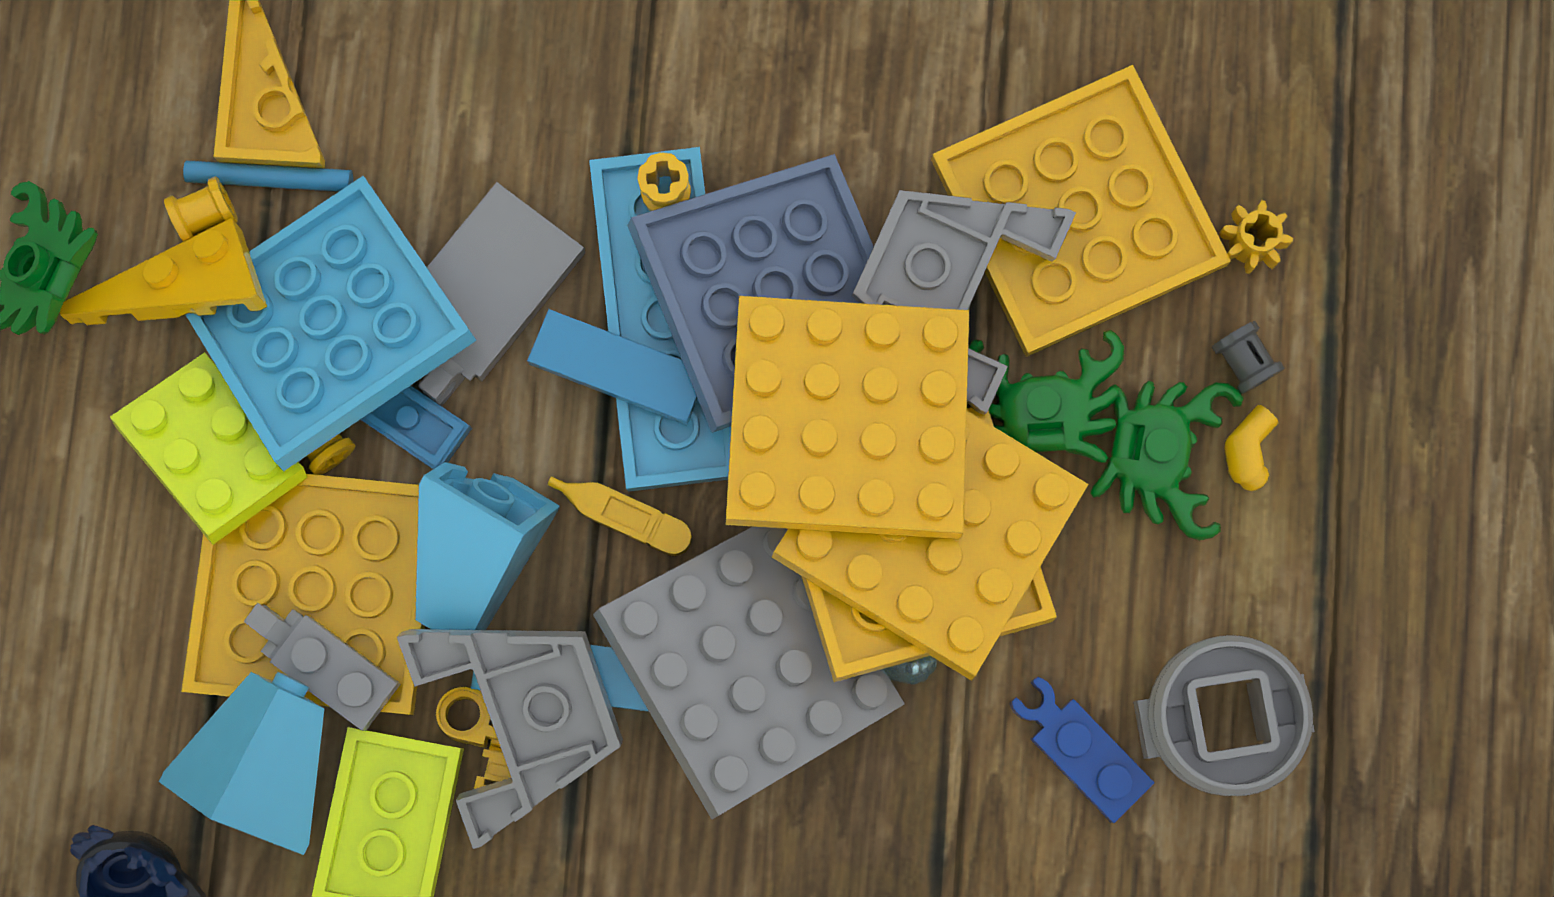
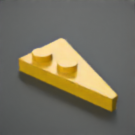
M229 0L213 157L218 162L325 168V159L260 0Z
M231 217L66 300L61 307L60 315L71 325L75 323L98 325L106 324L109 315L132 314L138 321L179 318L187 313H194L198 316L216 314L217 306L244 304L249 311H260L266 308L267 304L243 232Z

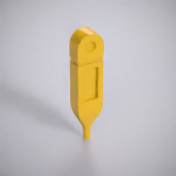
M552 476L548 481L547 485L561 491L582 515L645 545L649 544L652 548L671 556L681 555L691 546L692 536L687 524L666 513L662 514L661 511L599 483H565Z

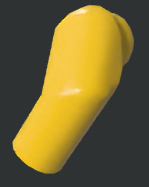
M1257 405L1227 437L1224 446L1230 477L1247 491H1255L1262 488L1268 480L1269 472L1264 466L1260 443L1279 423L1277 418L1262 405Z

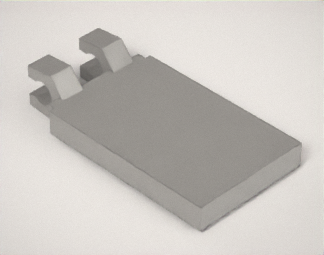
M498 182L495 183L427 267L477 340L429 372L419 384V388L423 390L422 392L440 406H443L465 378L469 381L474 376L480 381L485 379L585 254V249L582 245Z

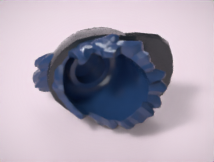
M91 825L87 829L88 833L79 832L72 838L73 844H71L70 852L79 860L76 870V887L80 897H206L195 881L181 869L173 850L164 842L148 833L144 834L140 831H118L113 833L108 829Z

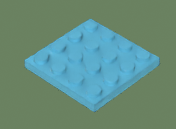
M361 176L249 251L267 304L266 308L260 311H249L244 304L217 306L216 314L198 316L194 313L185 314L269 454L283 471L477 341L364 176Z

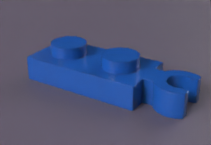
M1040 677L1034 678L1030 683L1041 694L1042 701L1039 707L1028 709L1016 697L1010 702L1011 709L1019 718L1027 721H1036L1042 727L1030 740L1110 823H1115L1155 782L1074 699H1071L1060 709L1055 704V694L1051 685Z

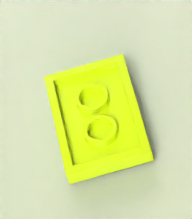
M205 352L110 416L117 430L212 545L307 478L305 470L299 462L285 471L274 462L219 369Z
M347 727L312 897H434L464 748Z

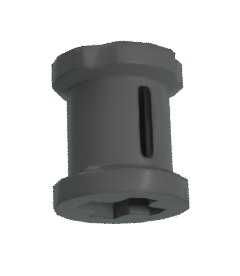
M1256 321L1242 326L1211 347L1215 354H1222L1240 382L1237 389L1241 394L1254 389L1285 369L1281 361H1273L1258 337L1257 331L1260 327Z

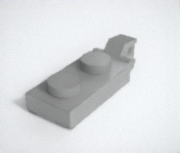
M257 603L243 621L269 640L261 652L271 659L270 663L289 677L307 685L309 692L362 731H366L401 685L397 680L312 617L303 616L294 609L284 619L266 605L262 606L260 603Z

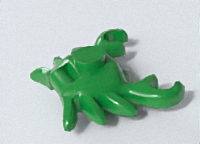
M28 181L19 183L12 188L11 195L21 201L29 199V202L22 212L13 213L10 221L18 226L28 227L29 230L25 236L16 239L13 247L5 257L3 268L0 270V330L11 327V331L17 335L26 333L35 326L40 334H47L53 328L61 307L68 297L85 260L93 250L98 236L94 228H87L83 231L80 213L71 211L67 215L63 203L55 198L50 200L48 205L44 190Z
M1112 330L1104 331L1103 341L1111 347L1110 355L1104 360L1092 358L1088 349L1081 348L1078 350L1082 374L1080 379L1075 380L1069 378L1064 371L1060 370L1055 375L1033 376L1030 373H1025L1019 382L1010 384L1008 381L1009 356L1007 354L999 355L997 362L1008 367L995 394L999 398V403L996 405L991 403L988 410L990 417L1002 422L1003 426H993L1035 452L1066 450V453L1081 455L1096 462L1105 463L1109 459L1106 452L1095 444L1086 442L1083 439L1088 436L1101 435L1116 427L1115 419L1101 418L1091 420V418L1095 414L1107 409L1119 397V389L1116 386L1109 387L1097 398L1093 397L1095 389L1116 372L1124 361V345L1119 336ZM975 339L968 345V348L980 353L984 349L983 341Z
M1147 381L1143 384L1137 395L1134 408L1129 409L1127 397L1123 390L1116 384L1112 385L1119 389V397L1112 403L1116 422L1115 437L1111 457L1106 468L1090 491L1092 497L1095 498L1103 495L1111 487L1114 480L1118 478L1120 481L1119 500L1123 513H1130L1133 509L1135 491L1137 490L1143 509L1152 523L1158 525L1164 521V516L1156 501V498H1159L1167 504L1179 529L1187 537L1201 541L1216 536L1221 532V524L1213 522L1207 527H1201L1194 522L1192 517L1196 507L1205 506L1208 503V495L1184 493L1179 489V482L1188 479L1192 474L1188 465L1191 448L1197 443V437L1191 432L1190 423L1199 422L1212 428H1219L1222 425V417L1213 412V399L1225 397L1231 402L1233 407H1240L1244 400L1240 391L1229 383L1215 382L1205 387L1186 405L1174 407L1173 402L1183 395L1188 387L1184 382H1178L1166 390L1159 401L1153 406L1150 403L1155 390L1154 382Z

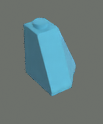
M444 462L425 474L419 484L415 620L430 629L486 630L554 519L560 505L512 477L493 473L490 480L466 478L467 469L456 464Z
M250 672L164 770L158 782L209 819L304 855L310 842L325 708L304 697L309 689L307 685L283 673L277 672L273 681Z

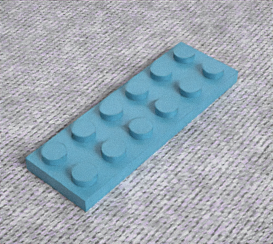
M700 147L661 151L675 155L679 161L686 165L691 187L690 199L705 195ZM660 152L589 160L608 332L682 360L627 226L631 217L650 212L643 203L637 180L638 170L647 161L649 156ZM659 177L660 183L657 186L659 193H669L670 184L672 183L670 177ZM616 398L625 483L628 492L728 480L731 426L712 433L698 399L689 422L685 425Z

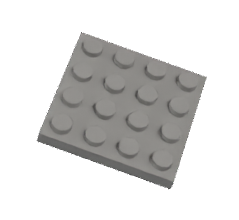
M751 527L602 606L593 614L711 819L716 818L905 704L884 669L833 682L802 576L772 558L774 550L787 531L786 528Z

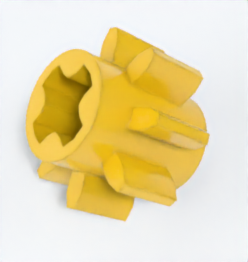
M1261 200L1254 211L1249 214L1245 208L1238 205L1231 213L1232 220L1237 226L1226 225L1220 230L1218 235L1222 239L1229 240L1230 250L1227 254L1230 260L1236 258L1240 262L1245 263L1244 268L1247 274H1250L1258 262L1262 260L1266 266L1273 269L1281 261L1279 254L1274 248L1285 249L1293 242L1291 236L1283 234L1282 223L1287 218L1286 213L1276 216L1272 212L1267 211L1266 201ZM1250 228L1256 229L1257 238L1265 241L1260 247L1254 245V236L1247 233Z

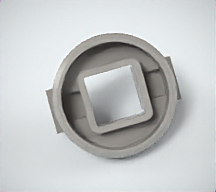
M1217 636L1184 648L1173 656L1160 671L1152 687L1149 699L1133 702L1143 759L1160 757L1171 772L1186 784L1200 791L1220 796L1256 794L1280 783L1300 763L1309 745L1311 734L1315 732L1312 702L1305 684L1304 674H1300L1288 658L1272 646L1244 636ZM1252 680L1251 683H1246L1254 728L1257 741L1264 740L1262 744L1208 752L1196 689Z

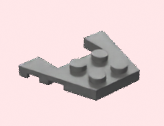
M899 190L852 293V297L858 303L968 310L999 238L1052 262L1058 255L1076 212L1065 208L1045 209L1027 207V204L1006 202L1005 204L973 201L972 198ZM968 348L967 403L975 411L984 415L989 410L1008 366Z
M409 629L402 631L397 636L414 687L472 669L512 778L460 793L456 799L473 849L483 846L497 832L511 822L518 821L543 799L557 789L564 788L621 747L623 738L585 631Z

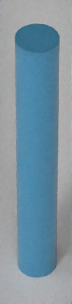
M189 160L185 161L183 168V177L186 183L208 184V179L216 176L222 185L338 192L353 183L352 170Z

